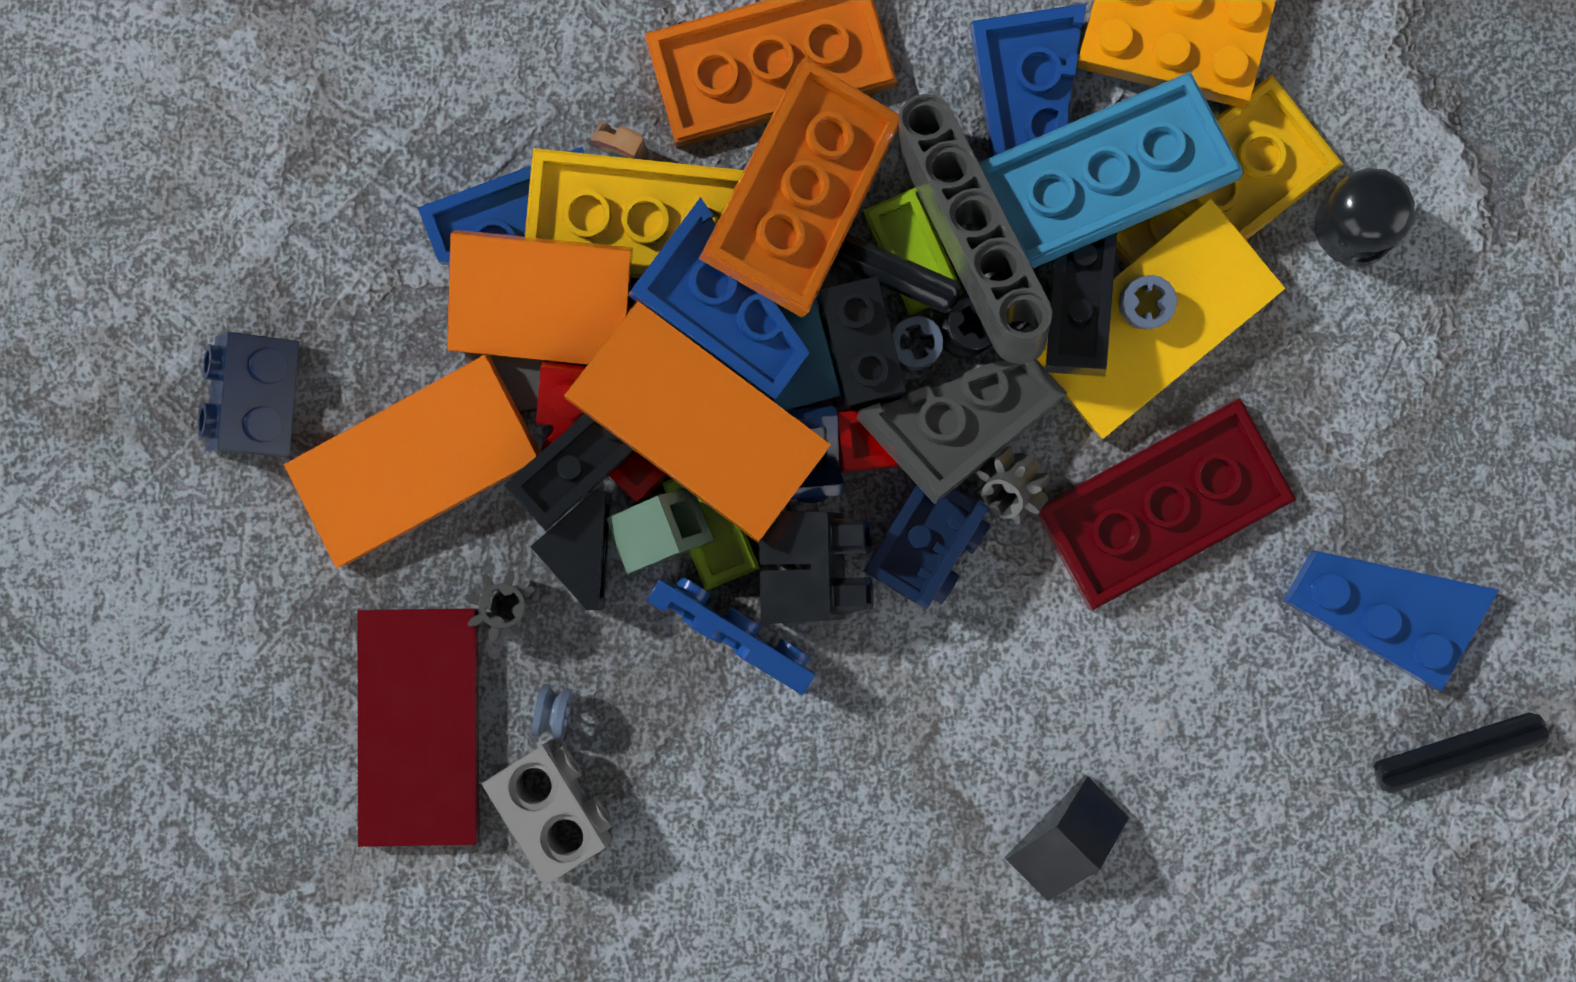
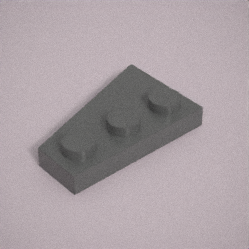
M1002 359L965 372L961 378L930 388L928 385L909 392L907 397L881 406L880 403L862 408L859 410L857 419L934 504H937L1058 405L1067 392L1049 373L1045 372V368L1037 360L1025 364H1015Z

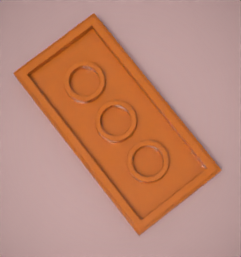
M764 0L644 34L676 148L768 123L798 64L804 57L866 95L895 88L897 84L874 0Z
M804 57L798 64L699 259L799 317H804L809 313L899 128V114Z
M639 301L636 302L564 395L566 400L757 542L760 541L831 446L830 443Z
M483 355L283 465L335 567L341 568L516 475L540 451L491 356Z

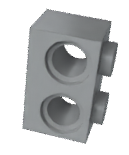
M551 739L481 783L544 887L605 849L612 839L608 829L613 827L612 820L601 801L596 796L588 800L576 779L581 777L582 773L573 755L565 746L557 749ZM538 768L548 774L552 784L549 796L539 798L527 792L523 783L524 773L527 769ZM562 819L576 822L583 832L582 844L577 847H566L560 844L554 834L555 823Z

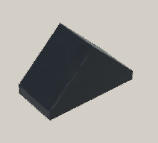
M593 490L530 546L586 610H603L605 606L609 525L606 518L610 517L611 493L606 491Z
M1085 775L1004 858L1049 901L1101 869L1130 817Z

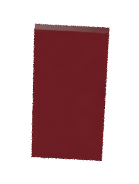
M1238 398L1048 500L1037 516L1088 610L1093 611L1296 501V498L1241 398Z
M478 608L357 610L358 847L477 845L480 842L479 625L469 627L467 624L471 618L479 615Z

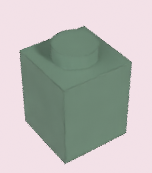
M686 488L658 495L606 518L614 538L615 548L622 559L627 574L661 563L714 541L698 498Z

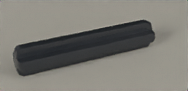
M848 233L832 263L864 278L878 276L880 285L942 313H950L957 304L962 290L956 280Z
M1528 712L1379 760L1373 766L1374 773L1383 791L1395 793L1546 744L1549 740V733L1542 716Z

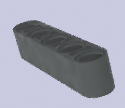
M916 95L907 100L900 110V157L994 349L1001 358L1010 363H1030L1039 358L1046 347L1053 313L1050 302L951 108L945 100L936 95ZM925 130L931 131L933 134L921 135L916 132ZM948 176L954 177L958 181L948 183L940 181L939 178ZM972 223L978 224L984 229L968 231L961 226ZM1001 272L1007 275L1009 279L993 281L985 277V274ZM1016 321H1024L1033 325L1035 330L1026 333L1017 332L1009 324Z

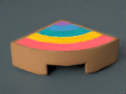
M607 122L598 124L589 142L593 147L614 157L645 160L648 154L642 134L624 126L618 127L616 131Z

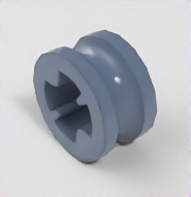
M1147 275L1136 278L1128 283L1120 293L1118 302L1120 314L1126 323L1137 329L1146 330L1160 327L1168 322L1175 313L1177 305L1176 292L1171 284L1160 276ZM1140 287H1143L1144 293L1152 291V288H1154L1160 294L1155 303L1160 312L1155 318H1152L1151 312L1143 314L1142 318L1134 310L1140 302L1135 295V292Z
M912 316L906 318L895 327L892 333L900 367L908 371H920L928 368L936 361L943 348V337L940 328L926 317ZM918 329L921 338H930L932 349H924V358L913 359L911 350L901 349L900 338L907 340L909 336L907 330Z
M542 684L533 716L532 736L541 737L542 733L549 732L553 735L554 740L563 741L572 707L573 689L564 688L563 692L556 693L552 690L551 685Z

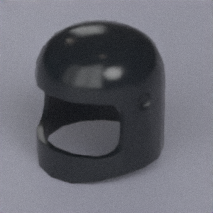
M1365 168L1351 172L1333 187L1323 199L1315 214L1314 231L1319 245L1331 258L1345 265L1362 267L1374 264L1406 236L1414 221L1415 201L1408 185L1399 176L1385 169ZM1382 251L1380 254L1368 258L1353 256L1357 252Z

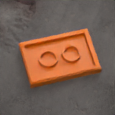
M454 230L450 236L447 350L589 364L629 313L630 297L628 294L631 287L633 248Z

